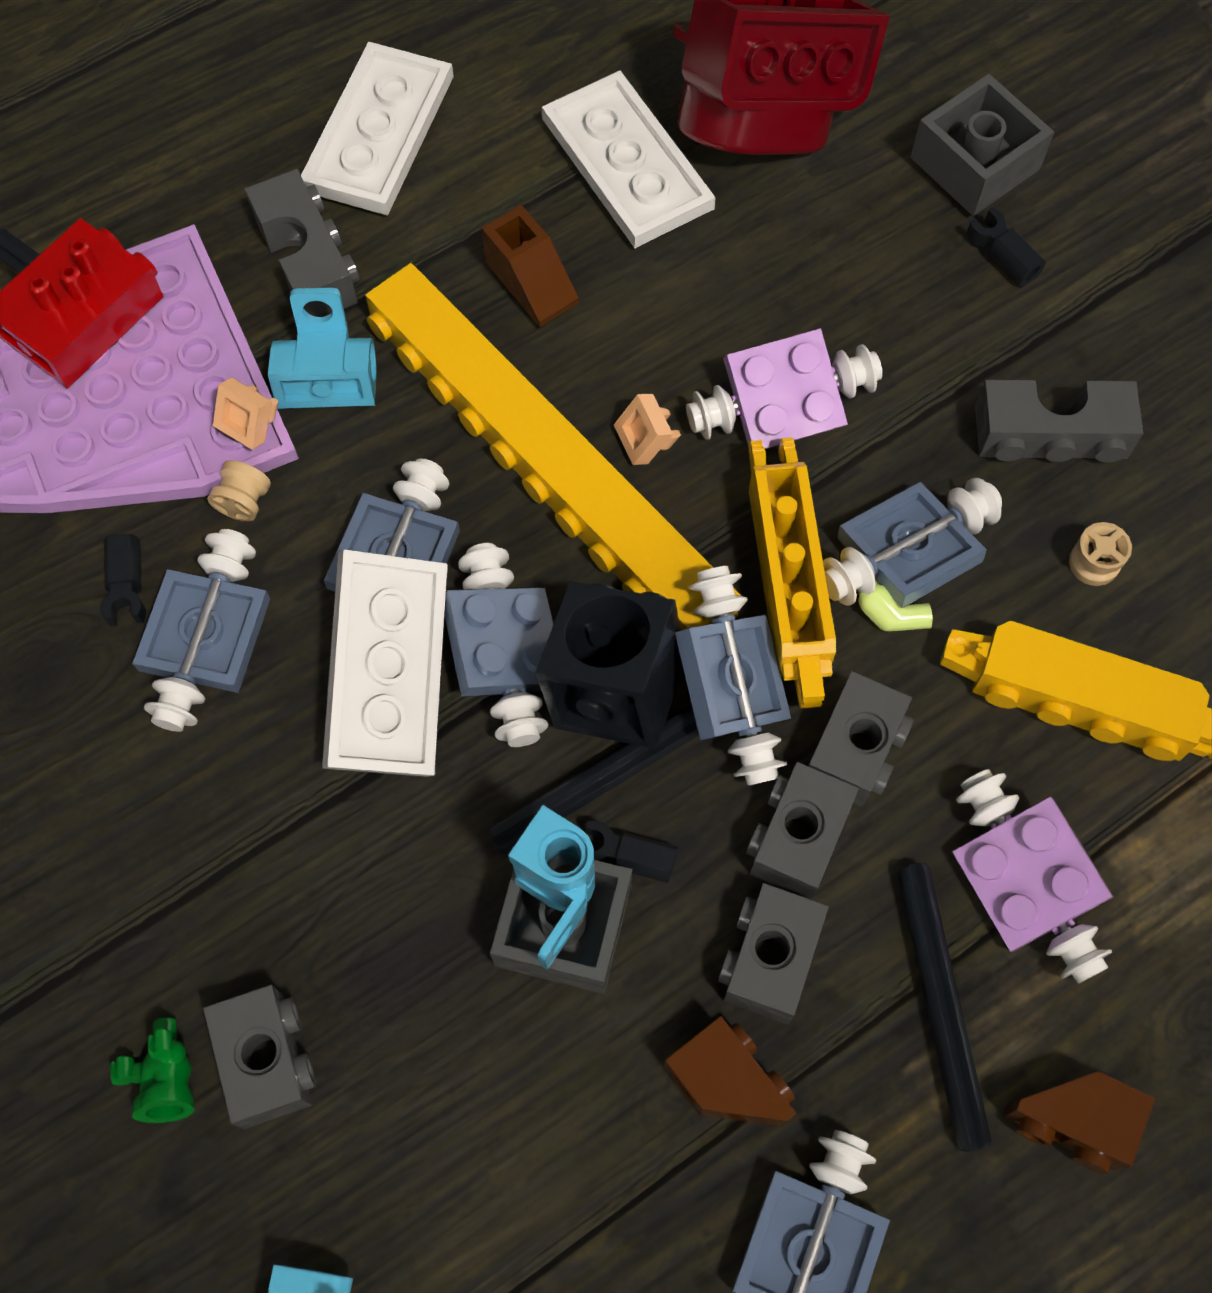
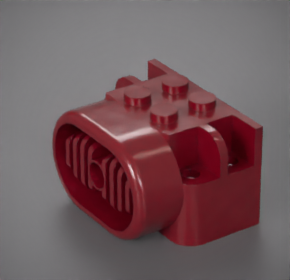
M694 0L690 22L674 23L672 34L675 38L686 43L682 62L684 84L677 116L679 130L686 137L701 145L736 154H809L821 150L827 144L834 112L856 109L868 97L890 15L858 0Z

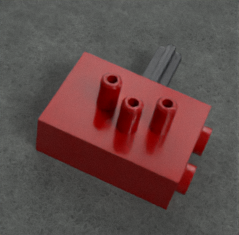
M79 218L41 254L34 251L7 230H0V262L18 274L0 291V339L67 389L164 297L155 278L158 274L157 269L150 260L139 252H135L133 255L122 247L119 240L104 227L97 230Z

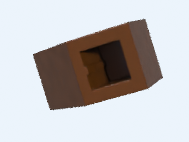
M522 205L517 206L481 228L486 264L539 327L579 304L576 291L550 237Z
M721 1016L665 1060L663 1068L699 1115L782 1127L797 1114L790 1106V1103L795 1100V1096L785 1081L774 1070L766 1075L752 1057L758 1050L746 1031L738 1023H734L729 1027Z
M1097 1071L1009 1104L1005 1109L1003 1117L1017 1123L1016 1132L1026 1139L1047 1147H1051L1054 1141L1075 1151L1072 1159L1078 1164L1092 1171L1107 1175L1110 1169L1119 1170L1132 1167L1156 1098Z

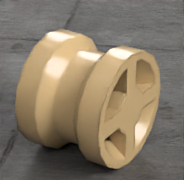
M234 460L225 461L219 472L222 480L219 486L211 489L207 500L214 509L230 518L246 522L254 521L259 511L257 501L260 496H264L271 485L270 479L263 472L249 464Z
M1100 522L1087 527L1070 552L1069 565L1071 572L1078 580L1088 585L1101 586L1110 583L1131 556L1132 544L1129 536L1123 529L1111 523ZM1100 557L1104 558L1103 561H1097V560H1098Z

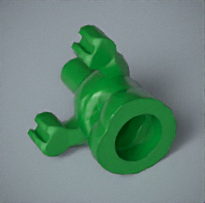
M160 1018L153 1022V1036L151 1034L148 1035V1053L142 1062L134 1063V1059L130 1056H119L116 1058V1063L114 1061L110 1063L112 1085L140 1084V1093L132 1104V1118L137 1121L167 1123L185 1119L194 1113V1096L189 1088L192 1067L186 1055L185 1045L177 1040V1021L173 1018Z

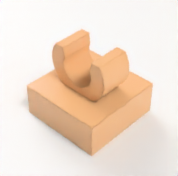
M231 377L218 384L212 426L253 450L265 443L268 423L274 421L276 417L278 400L276 398L268 399L257 392L258 388L254 385L246 386Z
M637 394L614 424L633 465L649 464L660 450L671 448L681 436L679 430L671 431L666 421L671 414L668 409L659 407L653 394Z

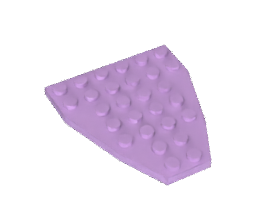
M195 224L126 249L132 255L135 252L143 254L155 266L158 272L155 278L164 297L68 389L0 339L1 513H54L205 497L209 495L213 487L219 486L222 480L219 472L225 461H240L265 473L299 459L278 410L276 411L275 420L268 423L265 443L253 450L212 426L218 384L232 377L246 386L254 385L258 388L257 392L268 399H271L272 396Z

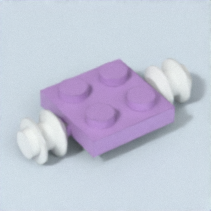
M820 328L726 355L723 360L734 396L730 397L729 393L719 385L714 386L712 397L706 399L698 391H694L692 393V403L686 404V413L692 431L694 433L701 432L706 440L710 439L712 428L720 426L725 433H731L736 416L740 415L748 447L750 441L762 440L763 447L768 449L780 445L781 438L793 437L795 441L848 425L839 391L849 399L855 397L857 386L863 385L869 393L875 392L877 381L882 379L881 362L874 351L869 352L865 345L860 344L856 348L855 357L849 358L843 350L837 351L831 366Z
M989 769L981 771L960 785L964 793L956 801L958 803L972 804L976 812L969 820L971 825L985 827L990 825L992 830L954 850L953 854L1010 952H1013L1053 931L1054 935L1059 933L1061 935L1051 941L1046 954L1047 956H1061L1067 967L1060 975L1061 979L1073 975L1077 984L1108 969L1103 958L1111 954L1112 950H1098L1092 941V938L1098 931V927L1085 924L1074 928L1071 927L1076 925L1073 919L1112 899L1113 895L1055 800L1050 796L1012 818L1010 814L1014 811L1019 796L1004 795L1000 785L1006 778L1005 773L993 776Z

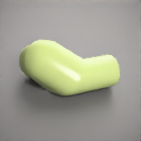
M876 580L873 593L868 595L858 592V602L861 610L883 631L931 629L933 617L929 603L909 604L901 608L893 600L886 588Z

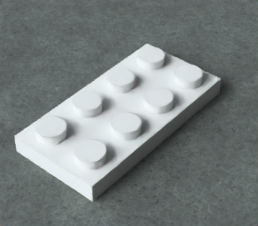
M368 42L301 174L305 185L314 184L320 197L388 216L454 77L452 64Z
M620 70L542 106V120L634 248L714 210L715 196Z
M342 550L338 553L323 769L423 777L434 776L447 578L446 563L352 550Z

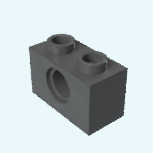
M851 671L808 767L858 787L859 790L853 803L860 807L865 805L871 792L881 796L894 768V765L885 762L891 745L901 749L914 722L913 718L905 715L912 697ZM855 733L865 734L872 739L875 748L871 750L859 749L851 742L849 736Z
M796 762L790 779L779 775L767 805L776 808V812L769 827L761 823L758 824L746 854L755 857L750 874L796 895L812 900L823 878L859 788L799 762ZM792 819L803 820L811 827L813 836L804 840L796 839L787 832L785 823Z
M765 883L762 885L758 899L746 896L736 926L737 929L745 931L746 935L740 953L731 949L728 950L718 982L728 985L723 1001L789 1025L795 1015L829 906ZM762 940L777 942L784 950L785 961L777 965L764 963L757 956L755 945Z
M269 985L203 1008L231 1124L246 1129L312 1106L308 1090L316 1087V1079L308 1054L303 1053L299 1055L293 1033L301 1031V1022L292 997L284 999L281 992L273 985ZM264 1041H274L277 1052L272 1064L265 1069L254 1070L251 1056L256 1046Z

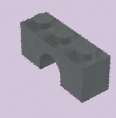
M294 169L244 188L255 221L270 252L272 253L289 246L302 247L298 252L279 259L289 291L291 292V290L298 288L332 287L340 291L344 308L357 304L358 301L353 284L360 281L359 274L349 254L341 256L338 247L342 246V242L333 220L323 221L320 215L325 209L315 185L306 186L298 169ZM311 301L304 306L305 311L315 317H324L332 312L331 307L321 301Z
M985 380L975 404L979 457H996L1000 461H1015L1021 458H1046L1052 462H1063L1072 458H1096L1100 462H1115L1121 459H1128L1143 436L1137 381H1086L1073 405L1072 415H1058L1047 410L1039 401L1036 380Z

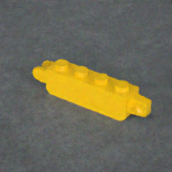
M793 437L781 438L779 459L782 464L766 465V451L762 440H753L749 443L751 466L749 496L769 628L780 674L783 677V681H795L800 709L821 707L825 697L822 677L832 676V663L836 654V636L807 465L805 462H798Z
M1011 620L997 626L992 636L952 629L945 643L940 665L974 681L975 684L972 692L985 696L986 701L992 705L1007 709L1018 707L1036 713L1040 720L1056 726L1069 724L1090 731V735L1099 741L1106 743L1123 742L1141 748L1147 756L1161 761H1180L1188 753L1201 757L1208 756L1209 759L1212 758V708L1207 707L1210 695L1201 682Z

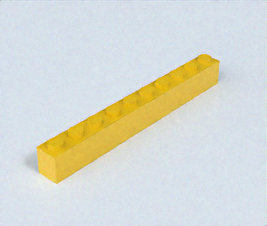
M409 263L365 294L370 312L367 322L374 334L383 342L389 340L397 348L399 358L412 373L419 371L428 380L429 389L440 403L446 405L449 402L459 412L458 416L461 423L472 436L478 437L481 435L491 445L492 455L505 470L513 468L518 473L530 497L538 504L545 502L556 513V521L562 530L571 538L578 536L589 547L590 557L603 572L608 573L612 571L623 583L622 588L624 591L640 594L654 592L665 598L674 599L681 631L713 624L712 620L718 617L705 618L694 612L703 603L701 592L689 590L690 585L698 583V572L713 567L412 263ZM734 589L735 595L741 596V595ZM738 611L735 613H731L729 615L734 614L736 618L738 616Z

